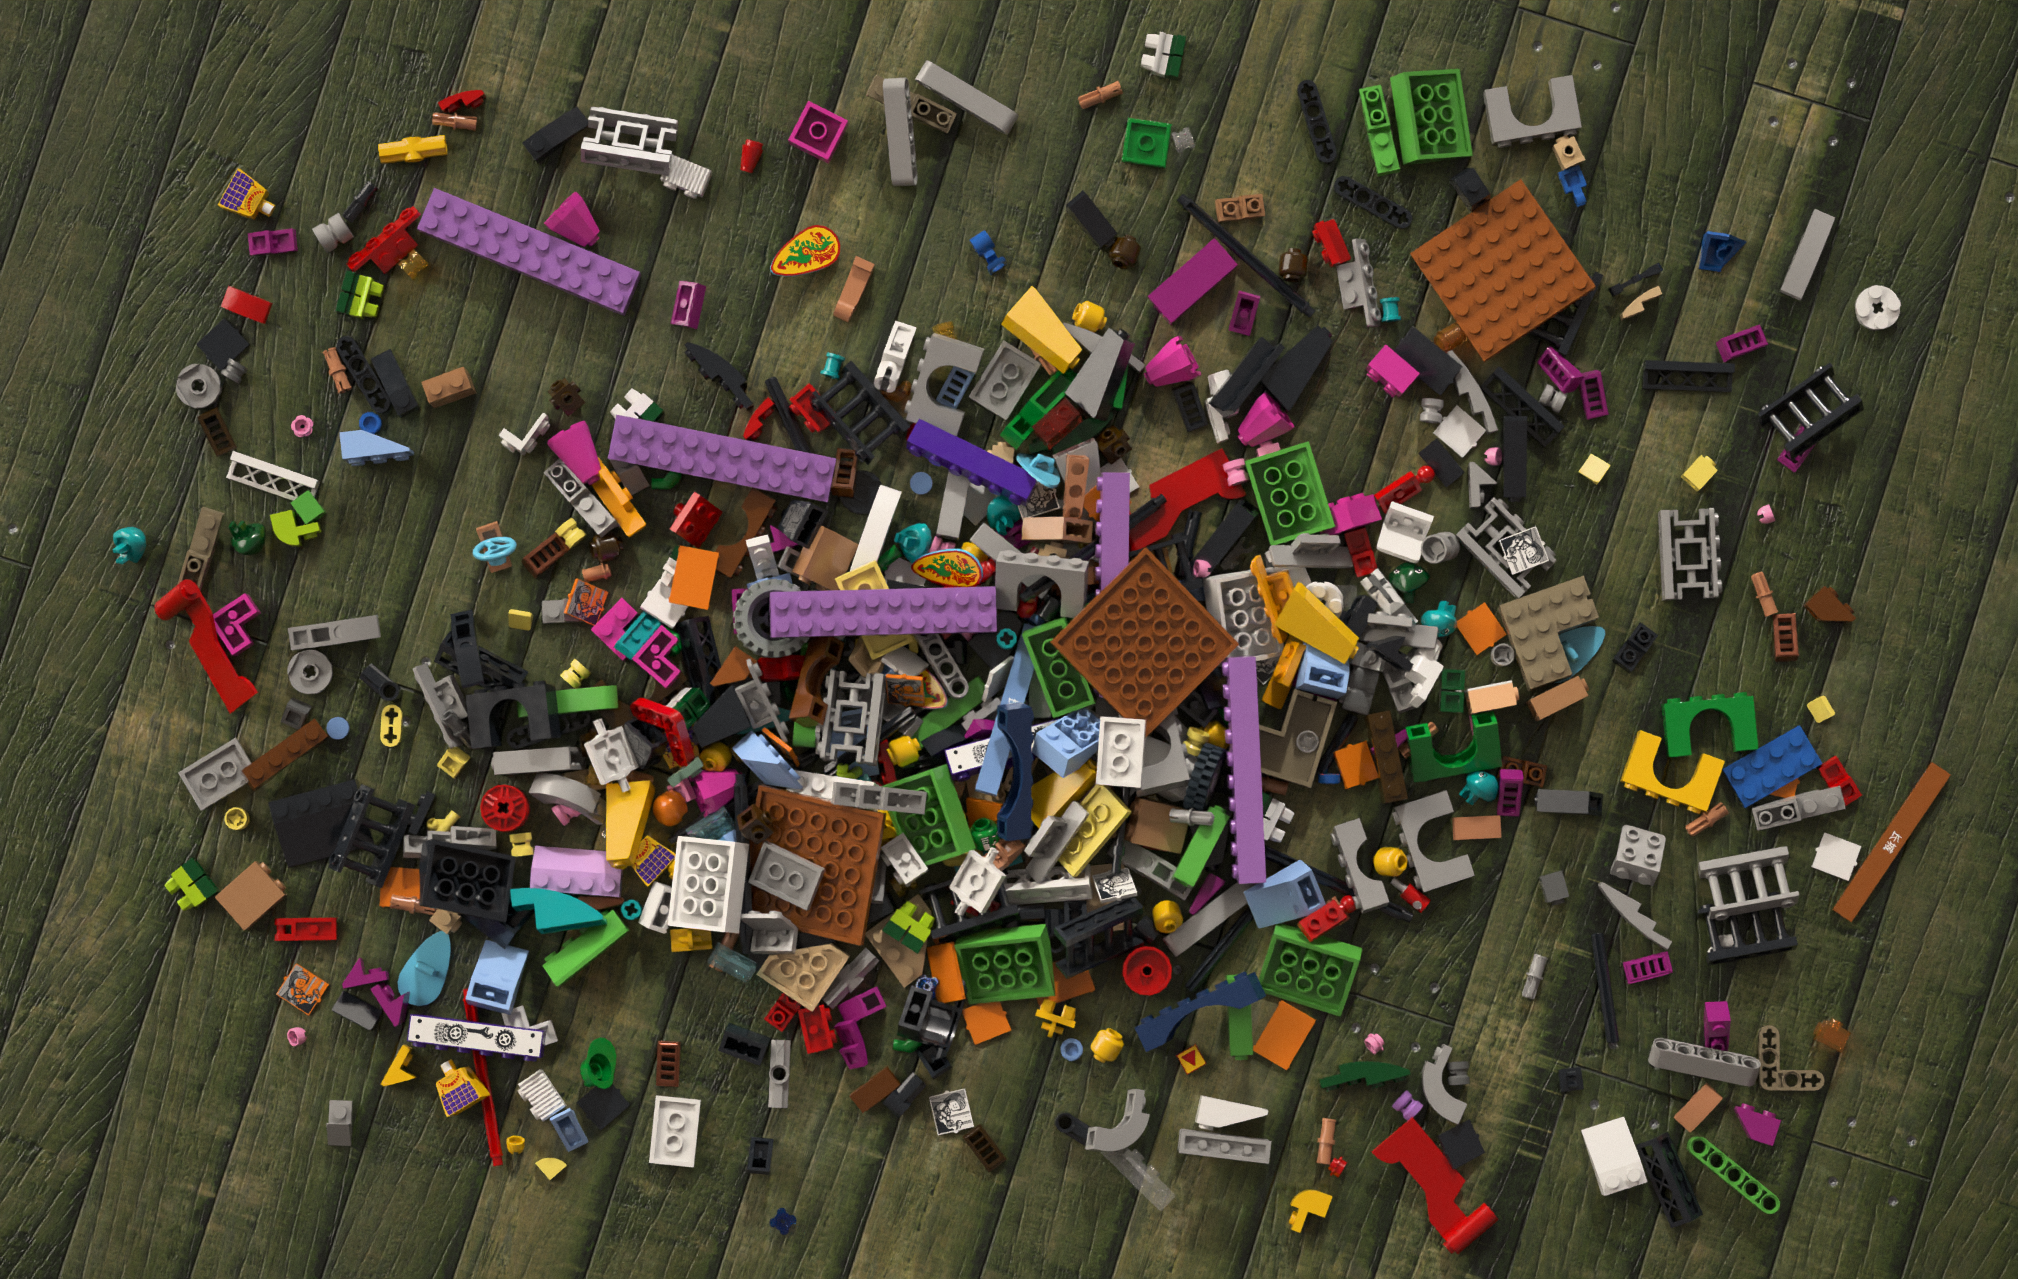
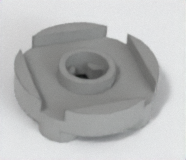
M192 364L180 372L176 392L180 400L194 409L206 408L216 402L221 394V380L211 367ZM197 380L200 383L204 382L201 392L193 390L195 387L194 382Z
M302 651L296 654L289 662L287 672L290 683L301 693L318 694L329 686L333 677V665L328 657L319 651ZM311 666H314L316 675L307 678V673L304 672L305 668L310 669Z

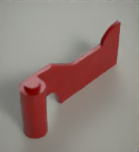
M1222 448L1149 485L1151 499L1162 494L1167 502L1161 506V509L1129 530V552L1145 548L1164 538L1183 510L1216 493L1222 498L1229 500L1246 496L1241 484L1235 486L1228 485V474L1224 471L1223 464L1229 462Z
M185 579L156 602L154 606L155 613L162 620H170L184 609L187 611L195 625L189 643L231 714L255 696L258 691L247 678L237 675L218 641L214 617L209 605L196 583Z
M1413 1117L1371 1151L1383 1162L1392 1164L1400 1161L1425 1192L1429 1221L1446 1242L1443 1245L1451 1254L1454 1252L1457 1255L1499 1220L1485 1203L1468 1217L1465 1216L1454 1202V1199L1465 1183V1179L1456 1169L1452 1170L1448 1159Z

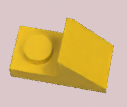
M402 1045L381 1085L388 1086L417 1078L415 1075L402 1069L403 1066L407 1067L413 1058V1055L410 1054L413 1050L411 1047Z

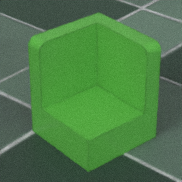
M306 491L291 502L306 525L314 523L326 514L324 508L319 505L310 491Z

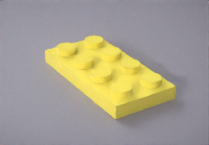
M876 560L835 578L840 590L889 589ZM910 635L862 636L872 660L913 642Z
M1096 784L1080 803L1089 813V816L1058 859L1073 877H1077L1132 812L1108 785Z

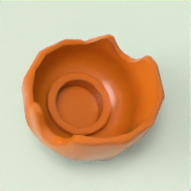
M674 790L662 793L653 803V815L659 823L667 827L680 823L683 820V815L688 811L685 799Z

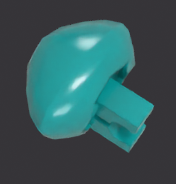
M1003 495L992 499L987 507V520L990 528H996L998 534L1004 536L1007 534L1006 526L1013 528L1014 523L1022 518L1018 505L1013 504L1009 501V498Z
M918 523L896 533L894 542L899 543L905 558L913 563L930 551L932 545L931 530L926 524Z
M126 527L119 529L113 534V541L116 545L112 549L113 553L120 554V557L116 559V563L124 564L128 560L137 563L142 558L146 548V537L142 530L136 527Z
M1440 601L1438 610H1428L1421 616L1422 625L1438 628L1437 637L1452 634L1457 628V620L1454 616L1456 606L1448 605L1449 602Z
M1482 771L1471 772L1467 774L1466 786L1459 795L1465 799L1469 795L1466 802L1470 805H1473L1479 797L1489 802L1496 799L1498 795V782L1490 773Z

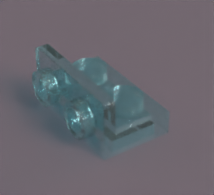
M723 806L685 830L691 838L719 840L723 835L735 830L736 825Z
M718 942L708 959L709 964L743 982H747L749 977L753 976L757 965L751 959Z

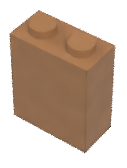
M464 367L421 382L428 402L434 408L476 393L470 374Z
M1023 517L1022 540L1047 544L1051 542L1060 544H1090L1092 542L1093 521L1069 517Z
M821 526L810 548H802L792 572L799 575L798 580L808 585L811 582L815 583L817 590H838L839 587L835 578L847 572L859 544Z
M1576 676L1526 701L1535 721H1538L1587 697L1589 688L1584 678L1580 679L1579 676Z
M1135 796V800L1130 805L1132 812L1129 823L1126 824L1124 839L1131 843L1181 854L1188 824L1171 823L1170 818L1174 817H1169L1172 808L1187 809Z
M258 861L253 862L215 896L218 902L244 931L249 930L287 896L284 891L286 889L285 885L279 879L274 880L270 876L272 871L264 862L261 864Z

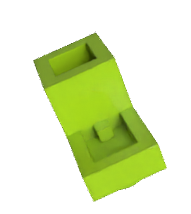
M293 510L270 515L274 533L282 542L290 546L301 547V537H304V540L317 538V534L322 533L321 525L318 522L298 526Z

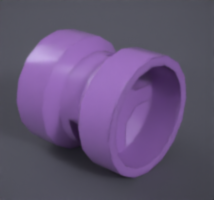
M1406 1090L1394 1102L1392 1107L1396 1111H1401L1403 1117L1408 1121L1420 1111L1423 1105L1419 1101L1412 1099V1095Z

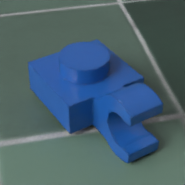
M1577 165L1558 172V177L1565 194L1572 192L1577 207L1585 205L1587 201L1582 188L1586 187L1587 184L1580 166Z

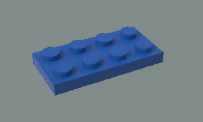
M1799 725L1722 769V772L1745 809L1823 763Z

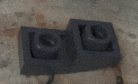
M1640 622L1612 661L1630 674L1658 635Z
M961 724L934 733L921 741V744L935 761L945 754L946 749L968 744L973 739H966L964 736L967 731Z

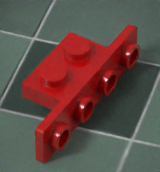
M412 206L402 211L399 218L394 223L387 224L379 236L371 238L366 243L365 248L351 255L347 262L348 267L355 272L371 258L384 274L418 246L405 230L406 227L421 215L418 210Z

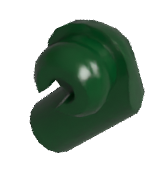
M784 681L780 684V688L786 699L792 703L797 688H793L789 681Z

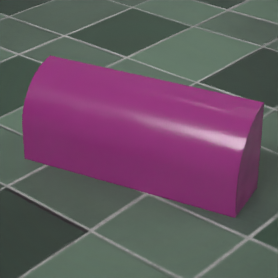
M1214 238L1148 295V299L1171 325L1231 273L1238 264Z

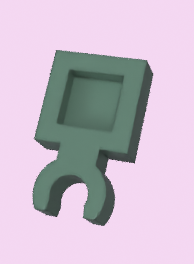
M696 756L688 766L681 767L679 771L668 777L667 781L672 787H675L689 776L694 778L702 771L703 762Z

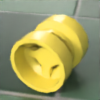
M573 518L567 520L555 531L566 540L565 544L570 549L587 535L582 529L577 527V523Z
M574 659L571 667L568 670H564L560 676L573 688L578 689L581 686V681L587 679L592 673ZM573 670H575L581 677L579 678V677L573 672Z
M1189 727L1187 731L1188 738L1183 741L1186 744L1187 753L1198 756L1203 748V744L1208 741L1210 735L1199 728Z
M231 808L225 814V823L233 830L245 829L250 822L249 813L242 808Z
M531 832L509 835L510 842L513 845L511 856L534 855L533 848L530 845L532 840Z

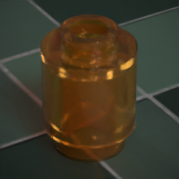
M1457 322L1440 330L1434 337V343L1444 351H1450L1467 340V336Z

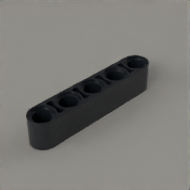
M889 890L884 891L883 904L871 903L867 925L898 909ZM802 932L797 935L796 950L829 944L837 940Z

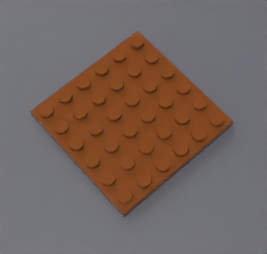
M1521 179L1410 253L1484 363L1596 289L1588 274Z
M1144 548L1050 642L1122 718L1146 720L1145 738L1239 645L1147 548Z
M759 785L756 806L763 812L767 811L771 815L774 833L759 844H755L749 839L751 874L765 841L771 842L825 868V872L810 910L806 911L751 884L752 911L762 914L778 911L784 917L791 920L798 928V931L859 946L864 945L886 813L861 807L831 804V800Z

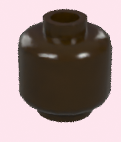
M1124 235V237L1120 236L1115 239L1109 252V258L1114 266L1120 269H1128V267H1133L1136 264L1141 252V246L1136 242L1135 237Z
M1289 248L1288 252L1280 255L1278 272L1284 281L1300 282L1302 278L1306 277L1308 257L1301 253L1300 249Z
M608 532L602 538L598 534L594 535L592 542H589L592 558L597 559L600 563L617 560L620 557V551L624 550L621 537L617 538L614 532Z

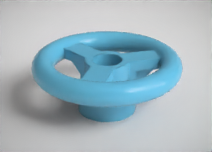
M509 537L490 538L475 546L473 556L481 561H489L491 566L502 565L507 561L506 557L515 551L517 544L515 540ZM483 548H488V551L484 554L479 553Z

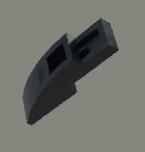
M690 342L684 344L687 348L684 353L692 363L695 360L701 366L698 371L706 380L710 378L712 381H715L721 377V380L718 382L726 392L732 391L735 395L733 401L740 409L744 407L748 411L754 406L741 389L747 384V381L729 362L702 346Z
M473 610L450 614L452 636L462 689L484 684Z

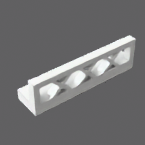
M235 451L232 452L230 458L232 463L226 477L292 501L299 497L296 489L302 486L312 488L311 493L315 498L320 481ZM237 463L245 465L249 474L242 478L234 476ZM250 467H251V468H254V469H257V470L254 471V472H252L251 469H250ZM263 471L267 473L270 481L260 485L257 483L254 475ZM271 475L277 476L278 478L273 479ZM251 477L253 482L246 479ZM286 479L291 489L285 492L278 491L275 482ZM292 482L298 483L299 485L294 487ZM272 484L274 489L269 488L267 486ZM293 491L295 496L289 495L288 493Z
M1087 864L1082 872H1085V878L1075 879L1064 866H1058L1050 870L1042 883L1030 882L1031 876L1025 869L1008 870L1009 874L1006 875L1003 881L1009 903L1012 905L1092 899L1093 894L1090 883V864ZM1056 874H1061L1063 876L1059 880L1051 879V877ZM1007 878L1019 879L1015 883L1006 884Z

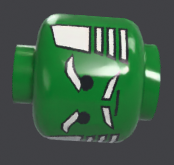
M980 818L970 828L975 847L979 851L989 852L991 847L996 848L995 844L1001 839L997 834V824L991 819Z

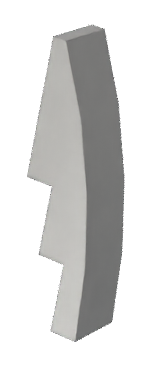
M1814 209L1780 292L1798 300L1802 299L1835 217Z
M1063 323L1074 340L1091 355L1102 339V336L1087 329ZM1131 354L1128 365L1139 374L1145 368V364Z
M1448 351L1447 354L1463 366L1454 378L1458 397L1467 394L1472 415L1481 413L1487 434L1496 432L1498 429L1494 417L1479 385L1453 351Z
M985 523L979 527L970 539L974 545L995 563L1000 551L1012 550L1016 553H1021ZM1034 574L1027 576L1021 583L1029 587L1044 575ZM1051 587L1038 595V597L1042 599Z
M1385 661L1382 673L1398 714L1416 708L1410 704L1413 695H1411L1413 687L1411 681L1405 677V671H1399Z
M833 782L831 804L924 814L927 792Z
M451 826L450 832L428 830L426 836L404 835L403 858H420L423 842L430 839L487 851L496 849V830L489 828Z
M1603 882L1598 884V888L1609 903L1630 925L1664 949L1669 948L1672 941L1652 931L1656 922L1637 912L1641 903Z

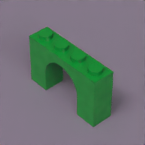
M1747 692L1733 693V698H1725V694L1711 695V700H1703L1702 696L1689 697L1688 702H1681L1680 698L1667 699V703L1662 704L1666 757L1692 755L1690 724L1695 715L1702 710H1715L1727 718L1731 727L1733 752L1757 750L1758 739L1753 696H1747Z
M1494 711L1471 715L1473 740L1465 750L1453 755L1440 754L1433 749L1432 737L1427 723L1405 727L1410 769L1414 783L1502 767L1498 723Z

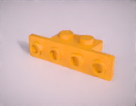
M598 457L601 470L598 472L601 479L591 486L625 534L631 537L646 527V523L630 502L633 499L626 487L621 489L618 485L621 480L615 471L609 472Z
M1257 555L1251 562V572L1257 578L1258 593L1264 599L1265 614L1272 623V635L1274 638H1277L1279 644H1282L1288 637L1287 632L1274 626L1293 592L1294 586L1288 570L1267 575L1261 555Z
M1291 634L1287 639L1262 698V702L1277 709H1282L1306 648L1302 640Z

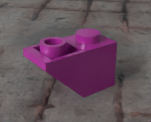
M878 986L837 1005L844 1021L853 1019L858 1021L887 1007Z
M1727 1001L1705 1002L1704 1036L1705 1047L1728 1052L1731 1019Z
M1742 1103L1741 1107L1735 1106L1734 1111L1747 1137L1773 1146L1781 1120L1775 1119L1777 1114L1763 1110V1114L1754 1112L1755 1107Z

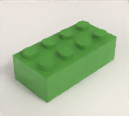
M1061 617L1025 630L1022 634L1053 718L1095 704L1097 701L1090 683L1050 643L1069 624L1067 617Z

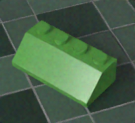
M607 909L601 913L607 920L606 925L582 928L579 931L582 935L575 940L571 937L562 944L563 950L558 954L554 951L544 959L546 963L542 966L557 987H561L631 931L615 910L609 912Z

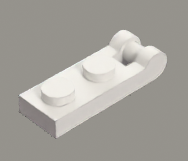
M768 535L746 540L757 580L771 575L773 577L779 576Z

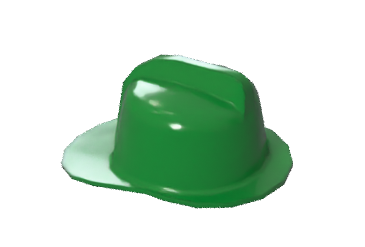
M606 1038L594 1039L589 1046L587 1058L581 1063L580 1074L586 1087L596 1086L606 1089L613 1083L616 1051L612 1043Z

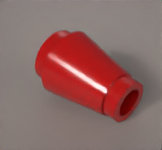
M746 139L745 144L742 145L740 170L753 173L764 151L762 143Z

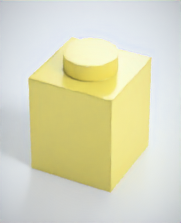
M1701 455L1682 474L1681 478L1695 491H1699L1718 470L1715 468L1716 464L1708 456L1704 458Z

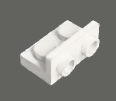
M904 833L881 847L883 854L880 856L887 866L892 865L896 872L893 875L900 885L904 883L908 887L912 881L929 871Z

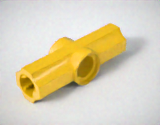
M444 135L427 138L408 137L399 142L378 144L381 164L400 161L408 163L424 160V158L448 155Z

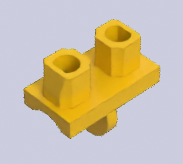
M694 928L670 930L672 952L712 949L711 930Z
M1044 999L1040 1010L1037 1009L1035 1016L1052 1021L1051 1024L1043 1022L1041 1028L1049 1030L1047 1037L1052 1038L1054 1032L1062 1035L1064 1028L1056 1026V1023L1074 1028L1076 1008L1064 1005L1061 1016L1053 1014L1056 1002Z

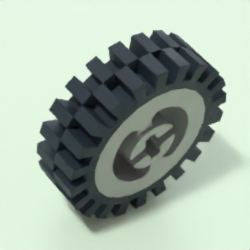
M1209 743L1203 745L1197 757V762H1195L1194 770L1191 773V779L1188 782L1183 803L1184 809L1194 808L1196 811H1207L1214 796L1217 782L1220 779L1219 776L1223 769L1226 749Z

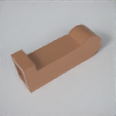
M855 257L833 316L846 322L850 321L874 271L875 264L860 257Z
M1066 454L1063 517L1081 519L1089 467V458L1085 455Z

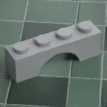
M1360 818L1334 826L1330 837L1334 847L1338 846L1340 852L1338 860L1341 867L1346 869L1347 875L1345 879L1348 887L1354 891L1355 896H1353L1356 909H1360L1361 914L1387 906L1389 900L1382 881L1366 877L1357 865V851L1367 840Z

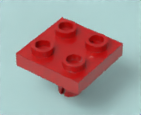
M694 492L686 505L679 503L675 506L673 513L677 519L670 530L699 549L723 512Z

